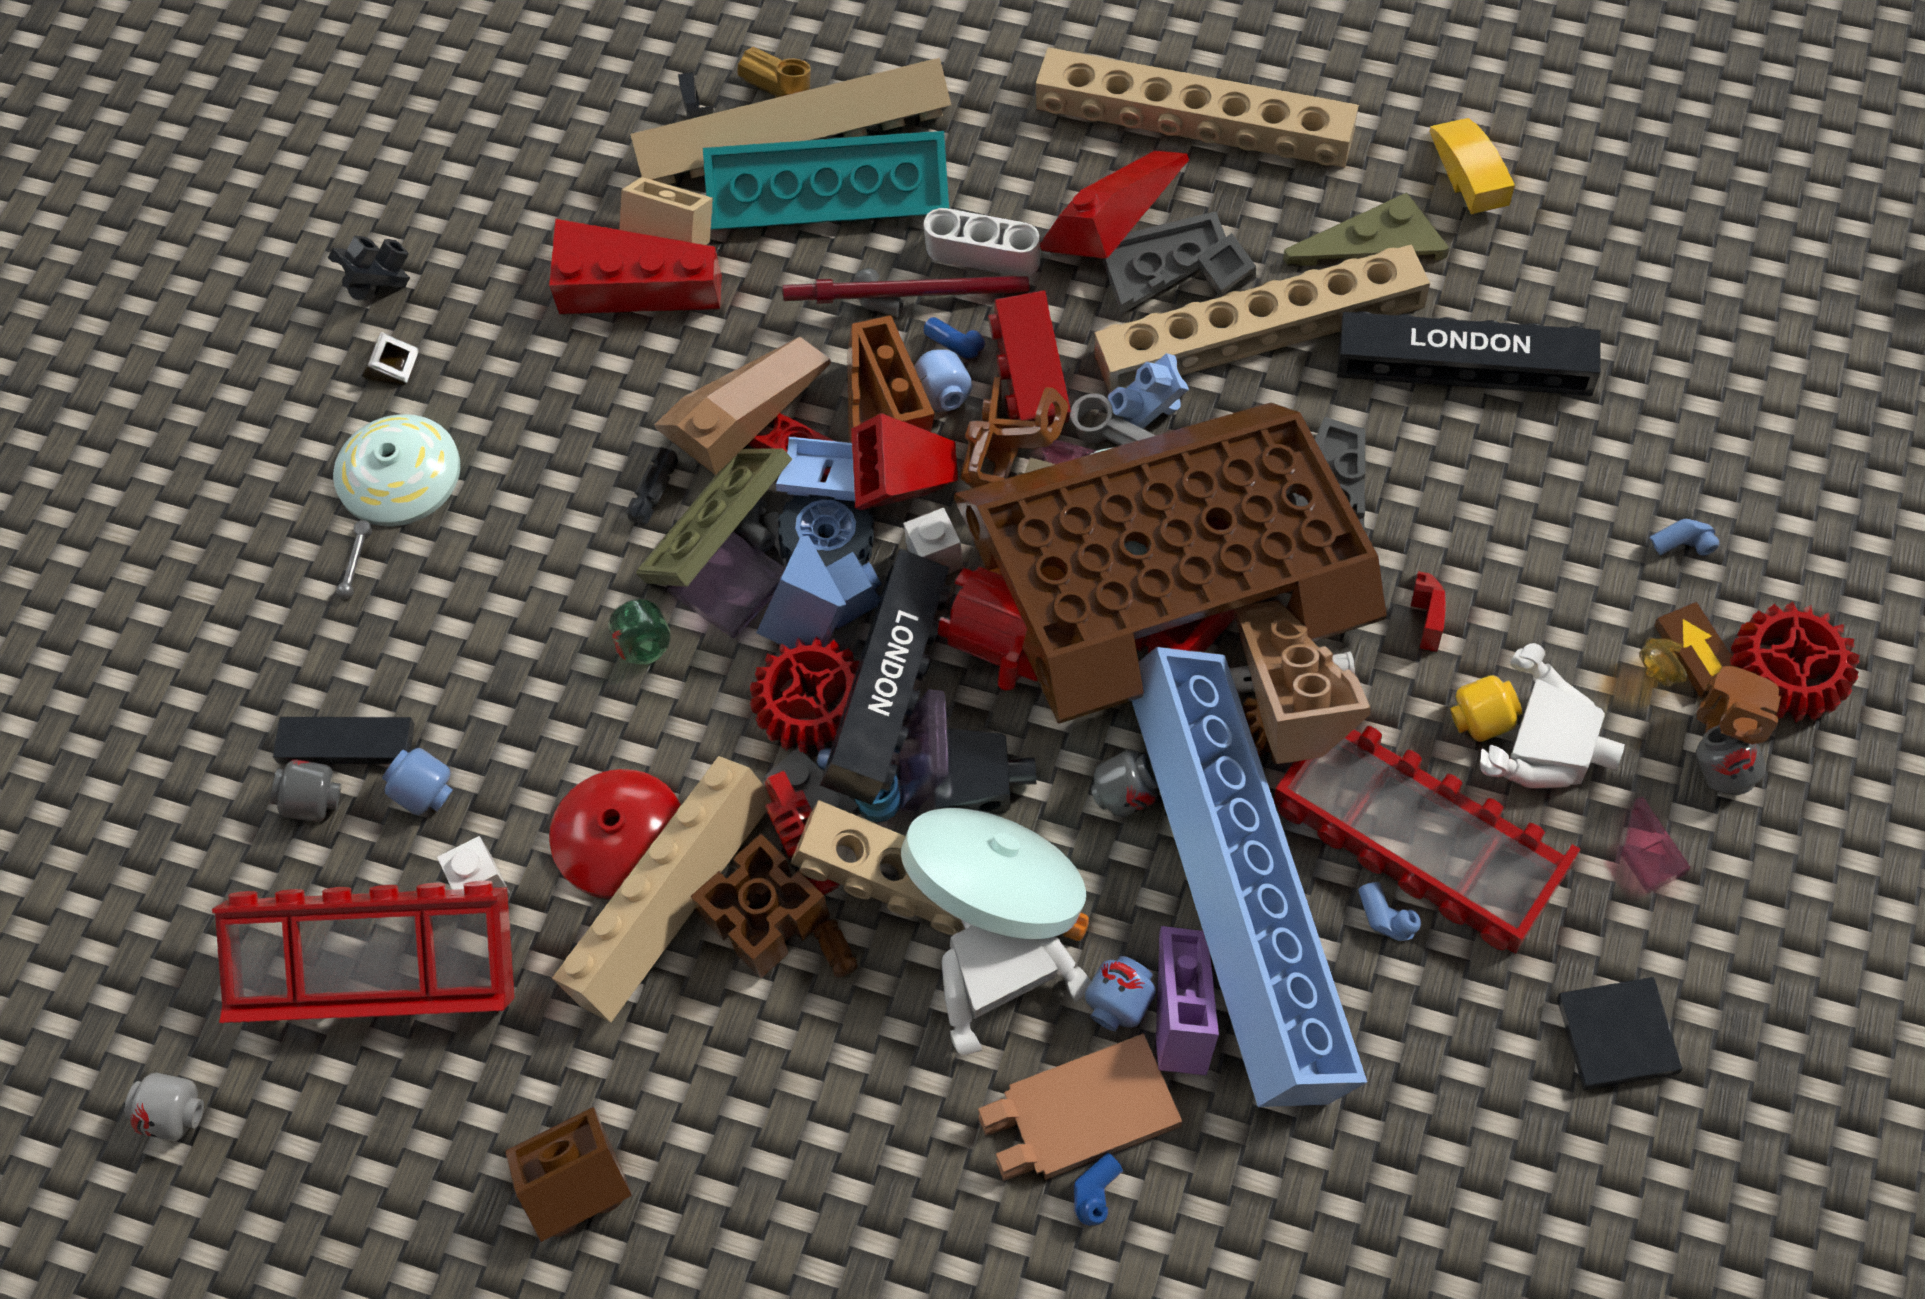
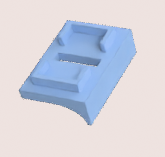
M789 437L787 453L792 460L781 472L776 483V491L787 492L790 495L809 496L810 494L834 497V499L855 501L852 443ZM826 466L831 467L826 482H820Z

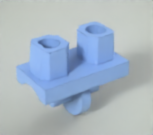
M1166 353L1155 363L1145 362L1137 369L1136 380L1127 388L1118 386L1108 395V400L1112 405L1115 415L1121 416L1124 420L1144 429L1162 412L1173 414L1181 406L1180 397L1189 388L1177 370L1175 355Z

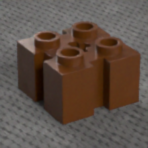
M762 834L733 858L737 868L733 874L726 879L718 871L691 895L699 916L723 941L728 937L730 938L736 954L760 979L789 954L785 942L794 933L803 941L814 931L818 924L823 923L830 917L824 895L799 871L792 876L786 858ZM759 904H760L762 907H764V908H761V909H754V908H755L757 905H759Z

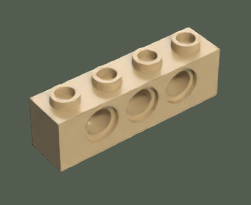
M818 800L808 817L790 864L800 867V872L817 881L829 879L844 885V890L854 897L861 899L873 897L888 904L887 908L898 915L905 917L916 915L931 921V926L939 932L955 935L965 929L961 919L945 911L930 900L909 877L901 858V848L905 839L904 835ZM847 846L851 848L856 855V862L848 863L840 859L836 852V847ZM880 864L894 866L899 873V880L891 881L885 878L881 873Z

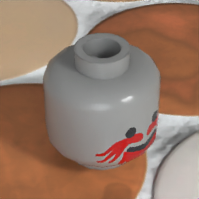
M151 1073L142 1082L137 1081L133 1084L128 1093L124 1111L126 1119H130L131 1126L136 1133L169 1141H177L186 1134L189 1128H196L202 1118L204 1102L198 1099V1091L193 1081L161 1073Z

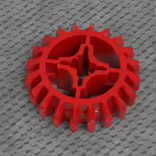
M1793 601L1787 604L1783 611L1775 603L1768 607L1765 613L1758 610L1757 613L1752 615L1749 622L1742 624L1737 633L1738 638H1735L1731 645V653L1734 654L1730 660L1731 665L1739 666L1740 669L1752 672L1775 683L1779 688L1778 696H1781L1779 708L1775 715L1780 719L1783 718L1786 712H1790L1795 723L1802 720L1806 714L1815 721L1822 716L1824 711L1829 714L1835 711L1843 700H1847L1851 694V688L1857 681L1859 673L1855 668L1859 663L1860 655L1851 652L1855 639L1841 637L1844 632V624L1830 625L1828 623L1830 620L1829 612L1821 615V617L1813 615L1812 604L1805 607L1803 612L1797 610ZM1782 638L1780 645H1772L1770 649H1760V645L1764 642ZM1818 675H1828L1827 681L1807 687L1806 682L1808 679H1816Z
M816 635L812 645L805 646L804 641L798 637L796 648L789 649L781 643L779 647L781 655L779 657L767 653L765 658L767 667H756L755 676L757 681L752 682L750 685L751 696L754 697L751 699L750 706L752 713L757 715L755 717L757 726L761 730L766 729L767 738L771 742L781 739L782 748L786 751L795 743H798L799 751L806 754L809 745H816L818 752H820V750L825 749L826 742H834L860 660L854 661L853 652L849 648L840 652L839 645L835 640H832L826 647H822V643ZM792 678V685L782 692L783 697L776 700L782 686ZM802 686L805 687L808 694L814 693V696H817L818 704H816L813 697H807L806 693L804 694ZM846 690L840 704L829 713L828 706L830 703L838 699L840 692ZM808 718V719H811V720H799V719Z

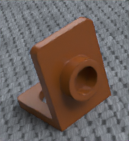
M994 377L991 399L984 398L982 421L992 422L998 429L1036 427L1035 421L1000 419L1002 405L1001 377ZM1038 447L1023 448V449H1037Z

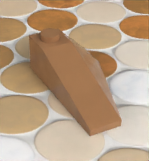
M798 337L684 396L654 424L655 429L716 475L831 364L830 358L801 337Z
M1278 600L1244 605L1234 609L1263 726L1276 763L1297 762L1325 756L1370 715V705L1358 678L1349 669L1343 671L1333 662V653L1326 646L1319 648L1307 636V628Z

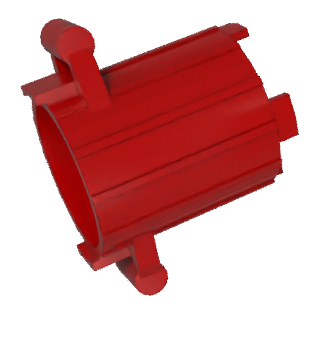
M980 566L975 571L964 568L955 580V584L963 588H961L954 600L950 613L951 620L941 617L938 635L948 639V646L1000 666L997 684L1003 690H1012L1016 685V681L1021 676L1037 682L1038 679L1022 647L1027 627L1003 576L993 571H987V569Z

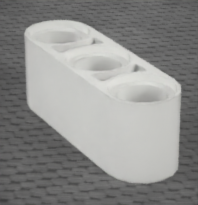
M948 208L932 210L924 219L926 251L933 260L1012 276L1032 275L1040 266V235L1038 230L1031 224Z

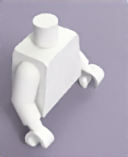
M1532 643L1526 645L1523 649H1518L1510 661V665L1516 670L1530 672L1533 675L1535 684L1530 694L1510 759L1504 750L1490 745L1489 753L1483 749L1481 750L1480 769L1482 773L1491 777L1504 776L1527 788L1568 787L1571 784H1581L1590 762L1617 770L1625 744L1598 736L1605 715L1602 709L1596 707L1593 701L1567 683L1550 664L1542 662L1545 651L1540 645Z
M963 920L961 921L965 929L951 937V949L942 958L946 1007L949 1023L955 1028V1030L950 1031V1036L954 1047L961 1055H968L982 1050L981 1044L970 1029L972 1016L975 1019L1054 979L1056 974L1064 977L1068 993L1074 1002L1085 996V991L1091 982L1080 967L1074 968L1075 961L1056 936L1045 939L1009 937L981 929Z

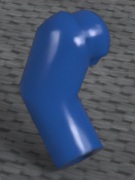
M936 317L928 319L924 325L923 330L927 337L965 359L977 357L978 351L983 350L985 347V340L978 331L971 330L965 335Z
M1109 1153L1101 1157L1077 1178L1074 1183V1211L1077 1218L1088 1226L1100 1225L1106 1220L1108 1207H1106L1105 1187L1123 1172L1121 1165Z

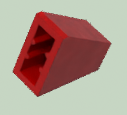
M882 413L851 428L856 509L866 510L925 496L958 481L956 442Z

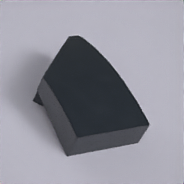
M694 73L678 74L679 86L688 120L713 114V106L700 107Z

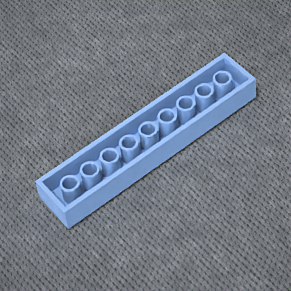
M1156 647L1138 662L1144 694L1142 698L1132 700L1257 1106L1329 1105L1367 1083V1079L1226 657L1220 654Z

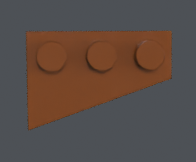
M892 316L851 324L847 353L849 443H852L851 428L880 413L931 432L935 413Z

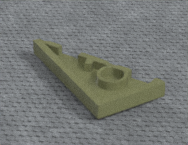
M1406 192L1284 249L1283 260L1287 265L1309 266L1317 265L1318 259L1343 258V261L1352 258L1360 259L1378 254L1387 248H1400L1411 244L1416 255L1434 254V260H1443L1448 256L1449 247Z

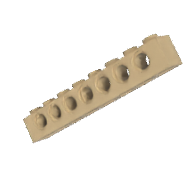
M1050 47L1047 48L1036 81V109L1053 114H1065L1085 118L1090 121H1102L1123 125L1127 128L1160 132L1168 136H1181L1201 140L1206 143L1223 144L1248 151H1260L1284 158H1296L1317 162L1322 165L1344 168L1346 167L1355 132L1359 105Z
M1412 244L1400 248H1387L1378 254L1368 257L1348 259L1339 265L1321 270H1308L1292 278L1281 281H1268L1256 288L1241 292L1232 291L1222 297L1201 303L1192 302L1180 309L1162 314L1152 313L1140 320L1122 325L1113 324L1107 326L1103 330L1095 332V358L1110 394L1118 386L1127 388L1136 380L1137 369L1145 362H1157L1166 353L1175 355L1177 370L1180 376L1339 332L1343 312L1355 313L1366 311L1372 314L1397 316L1425 308L1430 282Z

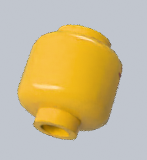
M1494 675L1458 688L1455 696L1457 705L1450 708L1452 718L1459 733L1468 730L1471 737L1478 742L1513 730L1517 725V716L1523 714L1519 699L1509 680L1502 682Z

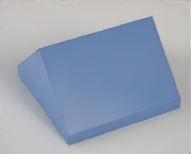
M809 536L800 537L756 632L778 644L783 643L789 649L796 648L798 637L804 641L805 646L812 645L816 635L820 639L822 647H826L846 607L843 597Z

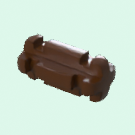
M828 919L814 928V934L816 939H819L818 942L830 967H833L834 975L841 978L854 972L858 964L856 958L852 957V951L842 931L838 930L837 921Z

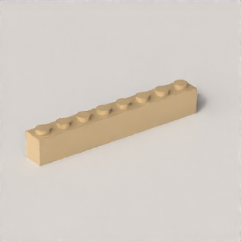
M936 58L630 135L641 176L669 185L676 183L674 176L676 174L690 171L691 179L705 176L703 148L820 140L842 133L844 138L862 137L867 135L866 127L881 124L882 130L886 131L905 126L904 118L919 114L921 122L942 117V108L951 106V101L941 60Z

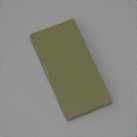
M783 448L742 449L718 472L641 564L636 574L647 584L687 587L791 462L792 458Z

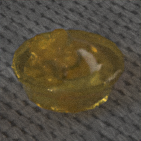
M1649 637L1646 639L1643 648L1639 652L1641 662L1647 669L1645 674L1649 678L1654 677L1667 687L1685 682L1687 674L1677 655L1673 652H1680L1682 644L1663 638L1655 639Z

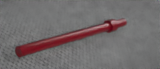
M1006 276L833 283L832 279H815V284L782 285L783 301L816 300V304H833L836 299L1029 292V277Z

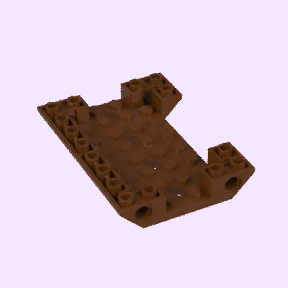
M1272 402L961 491L954 495V500L987 571L996 568L1000 569L1027 627L1022 647L1058 724L1143 697L1144 691L1135 639L1292 590L1294 591L1286 608L1307 628V636L1313 642L1382 621L1387 616L1378 554L1301 413ZM1296 493L1299 496H1303L1307 500L1308 505L1296 506L1287 499L1286 495ZM1217 517L1224 520L1229 528L1226 530H1215L1208 525L1206 519ZM1129 541H1136L1146 547L1147 553L1134 555L1127 551L1124 544ZM1046 566H1054L1059 568L1065 577L1060 580H1050L1041 573V569Z

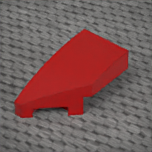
M1418 571L1410 606L1428 610L1420 648L1437 652L1445 622V590L1432 574Z

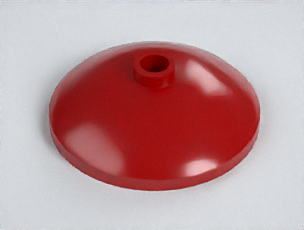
M616 769L595 774L571 789L554 813L549 833V844L553 860L563 877L575 888L594 897L611 899L678 811L681 804L673 791L665 783L645 772ZM612 816L620 817L617 824L613 826L605 825L608 818Z

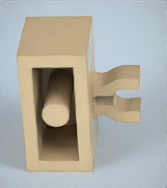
M641 177L621 190L620 230L707 245L710 243L713 198Z

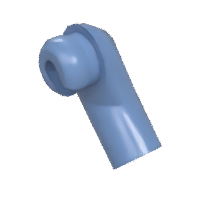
M1691 519L1679 520L1650 536V540L1660 556L1681 544L1695 546L1699 555H1709L1719 546V540L1714 535L1715 530L1709 524Z

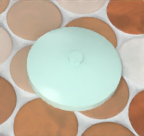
M943 808L926 812L912 822L902 844L901 858L904 868L914 884L930 900L955 917L996 934L1022 939H1045L1061 935L1074 926L1086 901V888L1080 873L1059 849L1035 832L1013 821L990 813L962 808Z

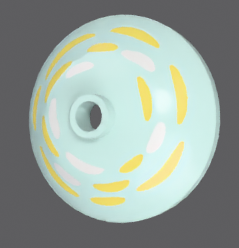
M409 414L383 417L360 428L343 445L334 465V486L343 505L358 519L378 526L410 524L436 511L452 494L460 474L459 452L449 433L442 426L428 418ZM390 453H394L393 455H391V456H389V457H385L386 455H388V454H390Z

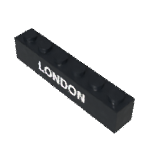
M1366 311L1355 313L1343 312L1337 378L1593 396L1601 373V330L1585 329L1580 326H1542L1537 323H1499L1494 320L1468 321L1457 320L1452 317L1440 319L1414 317L1409 314L1397 316L1382 315Z
M901 548L899 549L887 573L819 786L870 805L873 804L881 789L889 791L897 771V765L890 762L894 752L898 754L901 752L909 728L902 726L905 715L908 717L912 715L920 693L913 689L915 679L922 680L930 660V656L924 654L926 644L932 646L938 633L939 620L934 619L936 610H943L951 590L950 586L944 584L949 567Z

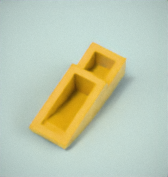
M1469 118L1430 126L1429 132L1455 193H1462L1470 214L1510 206L1515 184L1497 149L1482 129Z

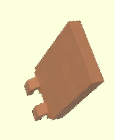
M1144 1033L1010 1084L1009 1090L1004 1092L1006 1099H1000L978 1108V1119L985 1136L1017 1124L1025 1143L996 1153V1164L1003 1181L1034 1169L1037 1174L1043 1172L1046 1180L1098 1160L1106 1153L1113 1154L1180 1128L1182 1125V1119L1160 1070H1158L1157 1062Z

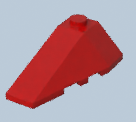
M1153 151L1080 190L1058 216L1041 241V251L1107 259L1189 161L1187 153Z

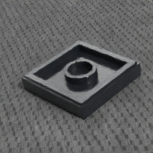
M1654 977L1559 993L1557 1001L1583 1091L1676 1075L1682 1071L1681 1061Z

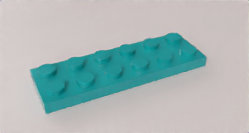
M944 131L703 148L706 196L713 198L711 230L925 216L938 208L949 209Z

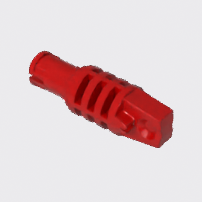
M781 771L769 776L765 781L764 785L771 800V803L766 804L765 808L789 859H792L812 809L803 790L795 792L785 771ZM805 876L823 895L836 890L840 886L839 883L829 879L817 881Z

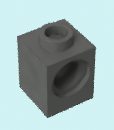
M1232 233L1197 257L1200 272L1218 297H1222L1232 291H1239L1256 279V265Z

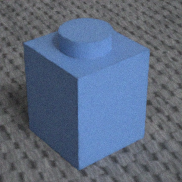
M851 552L826 567L846 603V607L836 625L837 629L877 607L880 597L875 588L882 585L870 562L861 565L855 554Z

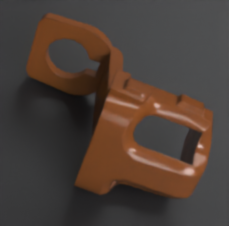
M1046 387L1036 411V427L998 429L992 422L970 421L965 433V438L968 441V450L961 470V479L971 488L1007 479L1018 448L1047 447L1059 437L1068 410L1067 401L1054 388ZM1053 403L1055 418L1052 425L1047 427L1048 408ZM985 457L996 465L993 475L984 474L980 471Z
M1733 666L1722 667L1707 683L1705 690L1710 692L1697 708L1696 719L1706 725V732L1720 725L1721 733L1751 745L1765 742L1778 724V717L1775 715L1778 711L1781 697L1778 696V686L1772 681L1752 672ZM1719 696H1722L1718 704L1716 705V708L1710 709L1716 702V700L1719 698Z

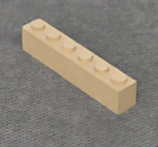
M720 756L717 757L554 974L552 979L581 1008L609 1022L614 1020L696 908L691 895L718 871L722 873L766 813L765 806L771 803L765 786L749 767Z

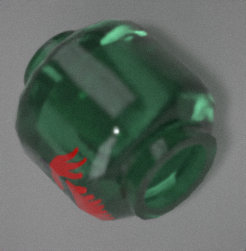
M644 599L627 601L618 606L609 618V635L616 652L624 661L632 664L653 663L668 649L671 642L670 629L663 612L656 603Z

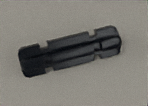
M664 447L656 449L651 459V462L654 464L647 467L634 493L637 495V498H632L626 509V514L630 521L641 525L649 522L654 512L651 507L657 506L670 480V477L667 475L672 474L678 464L677 453L671 449Z

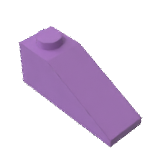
M1161 926L1156 1015L1158 1070L1207 1075L1219 1032L1211 957L1205 935L1200 930Z

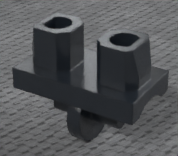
M354 235L347 249L333 248L328 256L331 262L340 264L344 269L345 276L342 279V284L344 287H347L348 293L355 300L366 301L374 295L375 290H378L381 285L405 288L410 279L402 269L409 253L396 240L384 239L379 249L371 239L365 236Z

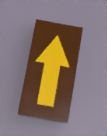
M1696 601L1658 617L1654 626L1700 698H1703L1710 692L1705 690L1710 679L1722 667L1732 666L1730 663L1732 655Z

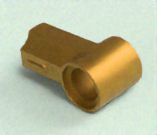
M753 46L744 51V55L738 63V76L742 77L744 81L774 95L775 98L810 90L811 67L803 60H781Z

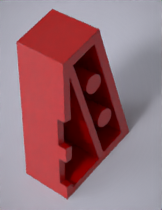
M1045 290L996 299L994 314L988 315V322L992 340L997 339L1000 355H996L1001 380H1007L1010 395H1005L1008 418L1010 420L1035 421L1036 411L1044 389L1049 387L1054 388L1067 401L1068 410L1064 423H1068L1071 409ZM1053 403L1048 408V426L1052 425L1055 418Z

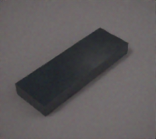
M280 717L273 758L277 764H288L292 760L317 764H391L403 749L408 753L411 752L415 723L411 717Z

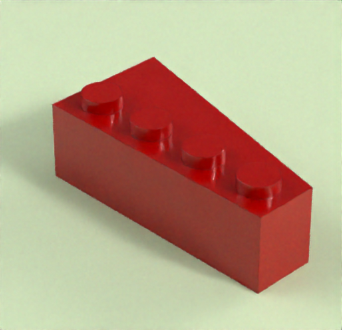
M555 219L549 287L559 314L720 309L722 274L714 246Z

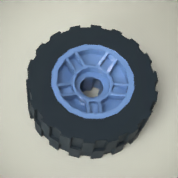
M794 495L793 499L790 502L787 501L783 506V513L779 515L778 540L782 559L785 557L786 565H788L800 537L809 536L825 567L851 552L855 554L861 565H864L871 558L874 541L873 516H870V509L859 510L855 508V501L838 500L829 496ZM824 533V535L829 536V538L820 537L819 534Z

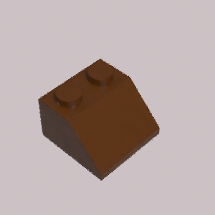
M594 1107L505 1151L515 1193L541 1242L552 1236L558 1237L569 1233L581 1221L597 1213H608L616 1209L623 1200L632 1196L625 1174Z

